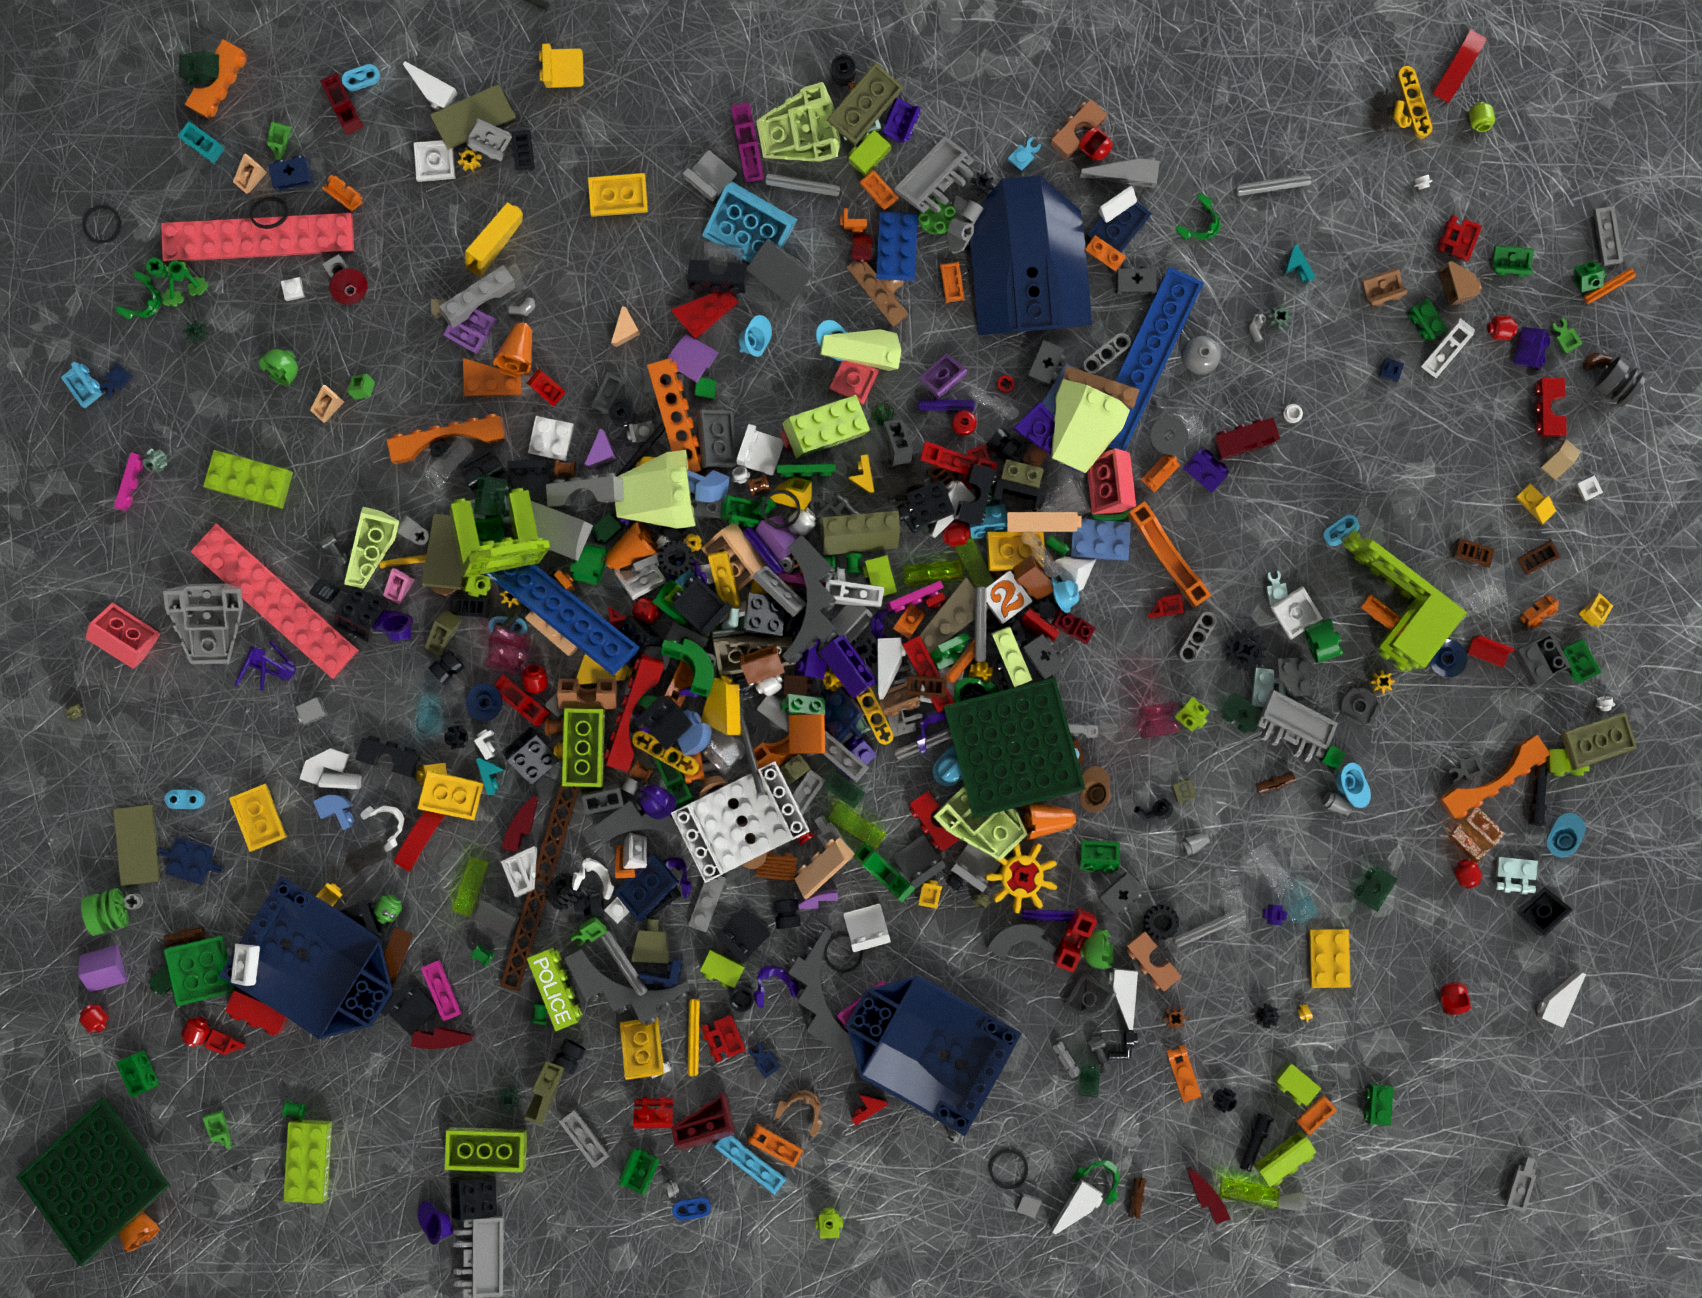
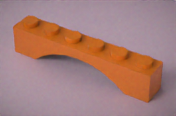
M489 414L485 416V419L470 418L466 420V423L451 422L448 423L447 427L443 428L432 426L429 427L428 431L424 432L422 430H414L410 432V435H392L391 439H387L391 462L399 464L413 461L432 442L448 437H470L486 444L506 441L503 420L496 414Z
M1144 501L1131 510L1127 516L1192 608L1212 596L1201 579L1192 571L1173 546L1148 504Z
M1531 735L1516 745L1514 755L1508 766L1494 780L1475 788H1453L1439 797L1438 801L1450 818L1461 819L1468 814L1467 810L1472 807L1475 809L1484 803L1483 799L1488 796L1491 798L1500 792L1498 789L1501 787H1508L1515 782L1514 778L1519 775L1522 777L1528 774L1532 766L1535 764L1539 766L1547 761L1546 757L1550 755V752L1538 735Z

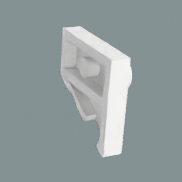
M656 565L651 566V570L640 574V572L634 573L633 569L628 571L614 570L616 577L632 600L666 583L665 577Z
M535 846L501 861L515 897H519L535 888L537 848Z

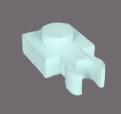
M1276 571V579L1271 578L1270 572L1267 573V579L1271 583V586L1266 587L1269 606L1288 596L1286 583L1280 584L1279 582L1281 578L1279 571Z

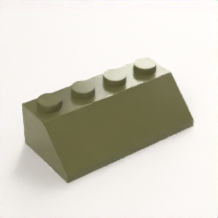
M897 510L819 517L822 555L898 548L900 521L899 511Z

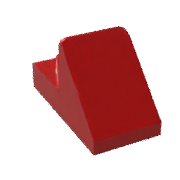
M539 368L527 382L532 390L552 406H555L566 393Z
M859 1093L866 1107L863 1108L861 1106L854 1110L851 1120L856 1126L888 1105L887 1100Z

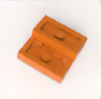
M824 714L789 715V754L825 753Z

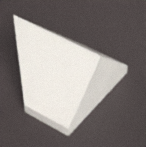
M1064 556L1055 560L1052 564L1062 581L1069 580L1077 583L1079 591L1084 589L1096 559Z

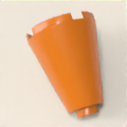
M521 322L513 326L496 353L493 365H497L499 371L505 375L520 377L521 374H525L526 377L531 372L532 329L528 324Z
M637 521L605 554V563L610 569H621L659 553V549H657L658 544L656 541H652V534L646 526Z
M1043 803L1022 806V810H1025V816H1021V821L1028 834L1027 840L1072 828L1073 824H1076V814L1071 809Z
M142 1212L119 1233L123 1249L126 1252H130L141 1247L140 1243L145 1240L146 1242L150 1241L157 1235L160 1229L158 1224L145 1212Z

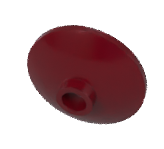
M352 268L336 272L329 283L332 297L337 302L345 305L355 304L362 300L368 289L365 276L360 271ZM352 287L353 290L347 291V288Z

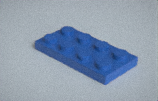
M880 211L876 279L915 281L918 213Z

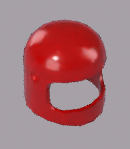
M1097 126L1089 130L1079 143V148L1094 161L1105 159L1113 147L1112 140Z
M1451 982L1441 987L1440 1000L1443 1013L1459 1015L1471 1009L1468 989L1464 984Z

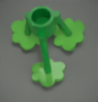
M173 260L166 268L170 289L166 290V293H163L161 298L166 306L172 305L176 307L178 303L180 304L184 301L181 292L174 291V280L182 281L184 277H187L191 281L187 286L191 296L201 295L203 291L207 290L208 283H206L204 277L193 278L184 262Z

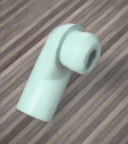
M738 608L730 609L729 618L721 626L722 630L738 627Z

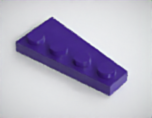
M1038 402L1012 429L1051 455L1052 437L1055 427L1054 416L1042 402ZM1068 466L1070 469H1072V470L1075 471V472L1079 471V470H1076V469H1074V468Z

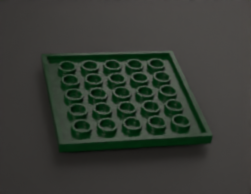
M1056 678L943 706L973 819L1086 790Z
M105 1097L99 1099L16 1176L19 1183L79 1267H84L171 1186Z

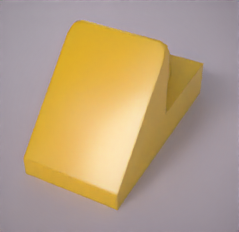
M868 454L861 455V461H857L859 473L863 472V475L851 476L848 479L868 494L873 495L874 487Z
M1531 483L1515 497L1541 524H1544L1556 512L1550 497H1544Z
M1598 593L1580 611L1579 615L1590 626L1596 625L1599 627L1606 620L1613 605L1603 595Z

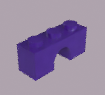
M819 638L816 640V645L810 650L806 649L802 653L801 659L796 662L795 675L824 679L827 663L816 654L817 644L821 641Z

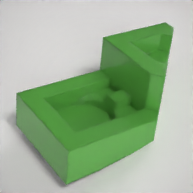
M271 122L268 142L266 143L272 149L276 156L275 158L280 160L283 159L292 127Z
M223 1110L204 1115L203 1121L208 1135L211 1137L210 1140L225 1145L227 1149L232 1148V1141Z

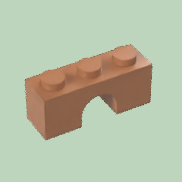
M1092 99L1088 103L1083 102L1077 109L1078 113L1074 117L1071 115L1064 122L1065 126L1062 130L1058 128L1051 136L1050 145L1066 160L1079 148L1080 140L1075 136L1074 130L1079 127L1091 130L1096 126L1099 127L1107 118V114Z
M559 679L557 689L559 709H617V679H597V687L594 689L582 688L579 685L578 679Z
M1142 930L1125 944L1128 948L1126 953L1132 960L1135 958L1140 963L1138 967L1144 975L1148 973L1151 976L1152 980L1150 982L1156 990L1166 991L1182 977L1169 961L1164 962L1160 966H1153L1149 959L1150 953L1157 946L1145 931Z

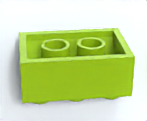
M1297 1131L1253 1166L1269 1187L1272 1185L1275 1187L1283 1181L1282 1178L1284 1176L1295 1173L1299 1169L1298 1166L1303 1162L1308 1163L1314 1158L1313 1155L1317 1152L1307 1136Z

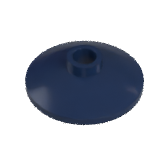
M1447 639L1429 664L1437 675L1445 678L1455 677L1465 669L1467 653L1459 642ZM1445 655L1449 657L1448 662H1444L1443 657Z
M480 683L470 689L466 698V707L474 719L483 722L490 721L501 712L503 699L500 691L495 686L488 683ZM486 699L489 700L488 706L485 704Z

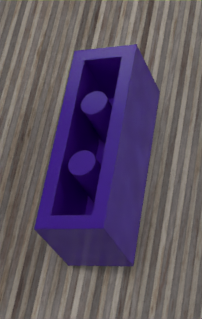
M844 635L831 641L819 652L853 699L866 692L877 682Z

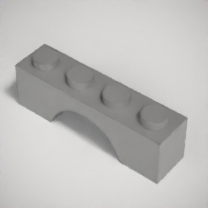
M504 265L440 305L441 315L453 329L467 320L470 314L482 303L492 298H501L515 288L514 279Z
M615 473L603 474L604 477L598 478V475H590L584 480L580 477L570 478L568 482H565L564 479L553 480V483L546 484L547 507H574L577 497L585 490L593 492L597 501L600 502L624 501L623 478L616 477Z

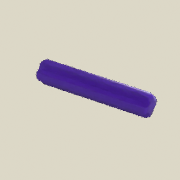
M920 399L918 409L920 411L964 410L973 412L975 402L973 400Z
M747 528L743 535L768 567L776 575H779L784 570L782 565L753 528Z
M1023 909L1022 919L1070 921L1074 911Z

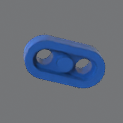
M705 1197L679 1200L674 1204L672 1213L680 1221L703 1218L710 1213L711 1202ZM700 1203H703L705 1205V1209H699L698 1205ZM684 1206L686 1211L684 1213L680 1212L679 1207Z

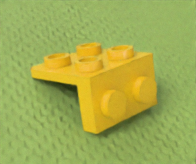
M542 44V50H539V60L543 62V69H540V81L544 82L545 87H582L584 85L582 50L552 49L550 44Z

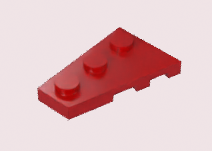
M714 292L671 309V312L693 338L697 339L739 304V302L730 292Z

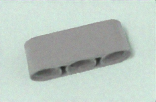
M1124 333L1117 334L1084 361L1082 371L1094 375L1099 373L1128 349L1131 343L1129 336ZM1118 339L1124 340L1125 343H1126V346H1125V347H1119V346H1117L1116 340H1118ZM1108 351L1111 354V358L1104 359L1101 352ZM1089 362L1094 363L1096 370H1088L1086 364Z
M1205 612L1197 617L1178 650L1177 655L1181 662H1192L1198 656L1217 621L1213 613ZM1204 616H1208L1211 619L1209 626H1205L1202 623ZM1195 632L1201 635V641L1199 643H1196L1192 639V636ZM1185 649H1189L1192 652L1190 659L1184 658L1183 651Z

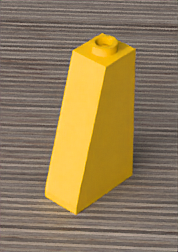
M507 202L465 251V268L479 278L484 275L522 223L523 213L517 206H512Z

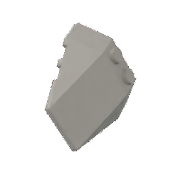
M223 583L188 584L164 590L165 610L174 624L175 632L177 631L181 639V645L190 664L230 663L243 610L242 589Z

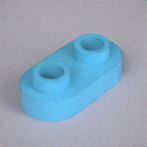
M367 64L345 72L342 76V83L347 90L357 91L376 84L380 79V72L376 66ZM370 73L374 74L373 78H368V75ZM352 79L356 80L355 84H350V81Z
M1347 515L1324 531L1325 542L1330 546L1341 544V538L1346 533L1352 530L1356 532L1359 530L1358 519L1353 515Z
M495 616L488 624L490 632L497 636L522 637L528 630L527 623L521 618H518L508 631L503 627L500 630L496 629V624L502 623L503 625L508 617ZM518 624L521 625L520 631L515 630V626Z
M170 790L165 795V803L171 809H199L205 803V796L199 790ZM173 796L177 797V801L175 803H173L171 800ZM192 796L196 797L195 803L191 802Z

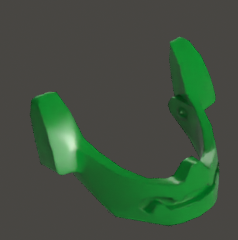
M1198 193L1197 198L1204 205L1203 208L1212 213L1214 217L1213 223H1210L1209 229L1205 232H1193L1178 225L1175 228L1176 232L1186 240L1190 237L1202 241L1213 238L1221 228L1219 215L1211 208L1213 201L1201 193Z
M135 271L133 277L141 281L145 287H148L151 292V299L147 300V307L144 310L135 311L117 306L115 311L127 319H131L132 316L148 318L154 315L160 307V291L151 285V277Z
M966 677L959 680L956 684L954 699L956 702H960V690L968 683H979L987 692L991 691L992 693L999 692V689L992 681L986 684L977 678Z
M1108 1160L1094 1162L1087 1168L1080 1166L1072 1176V1179L1075 1181L1082 1176L1086 1177L1094 1167L1103 1166L1111 1172L1113 1183L1104 1202L1107 1205L1112 1204L1119 1196L1116 1188L1120 1178L1116 1165Z

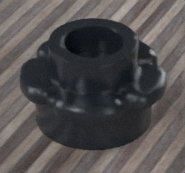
M437 440L430 444V454L434 458L438 457L441 459L446 456L448 446L443 440Z
M955 874L948 876L946 883L956 891L964 887L961 884L963 880Z

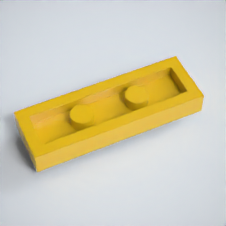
M728 551L709 554L708 560L718 596L724 602H728L732 608L740 607L741 600Z

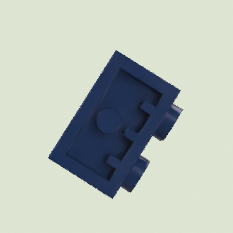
M676 957L668 964L667 974L669 975L642 971L639 973L638 978H641L644 983L654 984L655 981L662 982V986L673 987L674 984L677 985L680 981L684 958Z

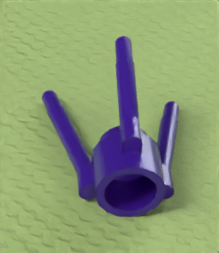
M270 641L271 646L286 663L282 661L281 664H278L267 656L261 655L262 659L277 668V672L265 668V673L276 676L283 681L285 679L289 681L297 670L294 667L295 662L290 660L273 641ZM249 663L250 667L261 671V666Z
M250 647L247 658L237 676L235 686L239 685L249 663L259 665V662H261L260 690H264L266 660L261 658V655L265 654L264 650Z

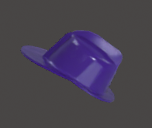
M383 611L374 624L373 629L385 633L392 641L410 640L413 618L410 615L396 611Z
M654 784L646 788L640 787L639 802L641 809L651 818L656 820L664 819L674 811L677 802L671 793Z
M424 1201L419 1205L418 1220L431 1244H438L440 1239L453 1234L448 1214L437 1211L428 1201Z

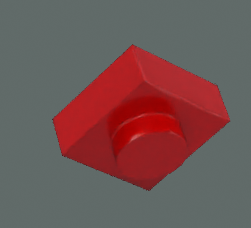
M942 592L925 600V604L928 609L932 607L935 610L944 605L943 601L946 598Z

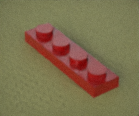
M919 635L901 644L917 675L940 676ZM922 680L921 683L925 688V681ZM929 681V691H932L933 681ZM937 682V692H940L941 682ZM948 689L945 698L929 696L938 713L944 710L943 706L954 703Z

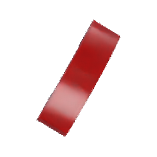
M1471 29L1469 30L1457 54L1432 93L1434 96L1449 104L1487 38Z
M926 441L924 442L920 461L962 475H967L970 463L996 470L997 466L995 462L958 453Z
M424 811L393 862L410 872L446 815Z

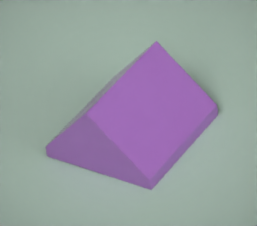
M946 353L919 377V380L939 400L966 376L967 369Z
M602 429L599 430L585 462V465L590 470L617 461L609 438Z
M781 515L769 518L773 523L787 524ZM766 520L761 521L755 530L778 562H781L782 559L791 554L788 547L798 538L788 527L777 528L767 523Z
M118 945L79 955L78 976L89 993L128 982Z

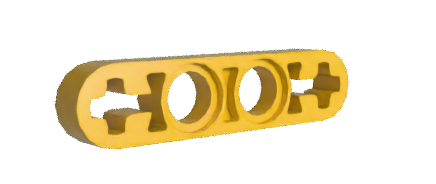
M1404 66L1397 73V81L1405 102L1408 117L1411 118L1413 133L1417 138L1424 139L1432 132L1431 120L1416 72L1412 67ZM1404 71L1406 72V74H1410V75H1411V76L1408 78V81H1407V78H1406V77H1402V75L1404 74ZM1414 89L1417 96L1410 98L1407 95V90ZM1420 107L1422 115L1415 116L1412 109ZM1421 124L1423 128H1427L1425 133H1423V131H1419Z
M870 687L869 693H864L861 697L858 696L856 698L877 741L880 744L887 745L892 742L894 735ZM865 696L873 698L874 703L871 707L863 705L862 700ZM878 713L882 716L880 724H873L871 722L873 714ZM884 723L887 726L883 728L885 733H890L888 741L879 738L882 735L880 729L877 732L875 731V728L881 727Z
M638 731L633 735L632 742L637 748L690 776L698 772L699 764L692 757L684 755L683 752L672 746L667 750L662 746V751L655 754L653 748L656 744L660 743L654 736L644 731ZM639 737H644L645 740L649 741V746L642 742L640 743ZM676 752L678 759L676 762L671 763L669 756L671 753ZM682 761H685L688 764L691 763V765L693 766L692 770L682 765Z

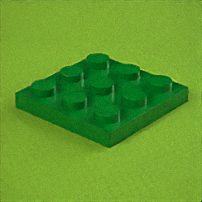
M836 464L777 465V473H781V477H793L794 473H801V476H813V472H820V476H832V472H836Z
M223 936L163 950L176 1007L233 993L235 990L234 985L219 977L228 961Z

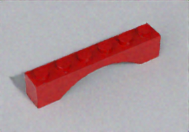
M644 654L641 655L640 659H636L633 668L636 670L634 677H630L627 686L630 688L628 695H624L622 701L624 709L622 713H618L616 719L618 727L617 730L612 731L610 737L612 745L611 748L607 747L604 759H607L606 766L629 772L634 757V747L629 733L631 714L642 695L658 684L664 667V660Z

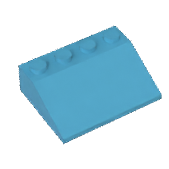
M731 182L725 186L702 236L750 263L767 239H770L782 249L798 219Z

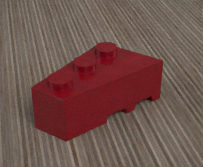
M1274 417L1266 420H1256L1248 426L1246 424L1239 425L1230 432L1228 430L1217 432V436L1212 439L1220 461L1273 445L1280 440Z
M723 1093L719 1094L717 1098L703 1105L697 1112L691 1113L671 1128L675 1147L682 1151L736 1135L728 1097Z

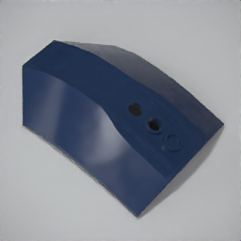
M1040 175L1001 179L980 206L984 209L974 224V233L970 239L978 335L1092 325L1088 267L1081 210ZM1029 267L1037 269L1036 277L1030 278L1027 276L1026 272ZM1031 286H1036L1039 289L1038 296L1031 297L1028 290Z
M282 876L278 879L239 944L260 947L255 985L244 986L231 983L234 952L219 974L220 978L273 1008L317 1039L372 1026L393 993L380 938L344 913ZM288 938L291 941V946L283 948L280 944L281 939ZM299 948H305L308 951L306 958L301 959L297 956Z
M919 975L865 990L846 1023L860 1078L919 1109L963 1136H966L1022 1034ZM941 1049L949 1051L950 1056L947 1060L939 1058L938 1053ZM961 1058L966 1061L965 1069L959 1070L956 1067L957 1059Z

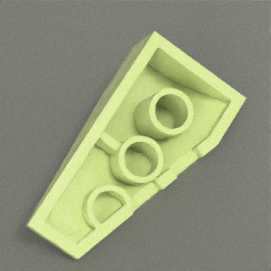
M878 329L824 335L820 355L892 371L899 368L901 347L897 333Z
M362 508L345 578V585L362 589L365 587L380 561L395 541L399 520L379 510Z

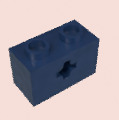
M294 156L292 160L285 161L280 159L275 160L273 164H268L272 186L276 191L314 184L310 161L306 157Z

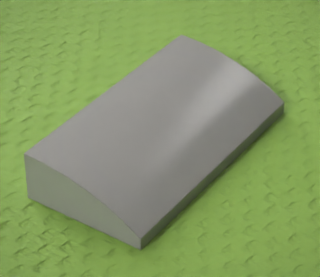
M531 501L538 538L549 540V550L578 561L593 525Z

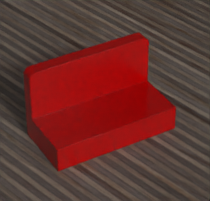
M1481 635L1472 636L1466 653L1502 668L1505 666L1509 653H1512L1514 648Z

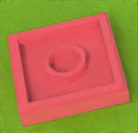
M841 361L829 390L846 398L856 395L859 403L864 405L879 370L858 363Z

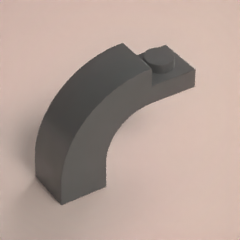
M1027 923L1012 924L1001 929L986 946L987 949L1004 959L1010 948L1020 941H1032L1051 954L1057 949L1053 945L1055 941L1047 936L1041 937L1045 932L1044 929Z

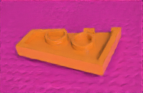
M463 358L464 397L522 395L521 375L520 377H511L501 373L498 368Z

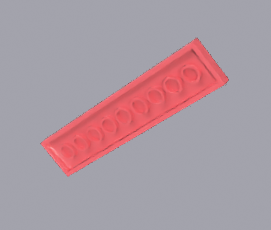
M352 213L288 216L281 225L271 229L255 226L250 218L161 223L164 262H171L173 260L197 261L354 252ZM282 217L254 218L257 223L262 225H271L282 219Z
M216 523L191 550V553L222 581L241 588L242 598L332 679L339 674L359 651L219 524Z

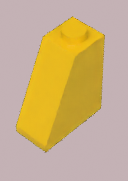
M585 654L576 679H578L579 685L597 684V679H617V682L626 681L628 677L632 676L634 667L631 668L625 664L616 674L611 675Z
M728 676L714 678L702 713L701 722L709 724L726 735H740L739 685Z

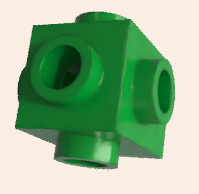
M1596 261L1574 267L1573 283L1581 293L1603 287L1604 278L1606 277L1605 270Z

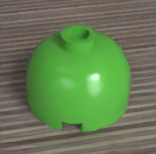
M272 349L265 353L258 361L263 371L267 369L270 372L269 377L283 386L287 384L289 386L297 376V362L294 359V354L289 350Z
M1108 930L1092 932L1090 938L1086 937L1083 946H1081V956L1085 957L1086 962L1091 967L1108 969L1111 968L1109 964H1113V946L1107 940V937H1110Z

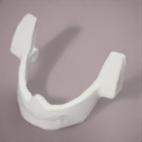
M369 806L360 815L363 819L372 817L380 812H390L398 820L396 833L390 836L387 840L388 843L384 846V850L388 852L398 845L396 838L402 831L404 816L396 807L381 806L380 808L373 809Z
M586 858L580 867L579 873L575 872L573 875V890L577 891L582 879L585 878V869L587 872L594 870L598 873L604 885L603 898L609 900L613 893L614 885L610 881L608 869L599 861Z

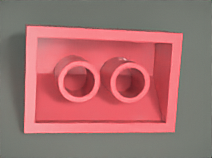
M1115 448L1102 453L1087 471L1092 514L1119 513L1135 508L1136 500L1130 452Z
M111 603L89 623L85 639L134 669L146 658L159 638L160 632L116 604Z

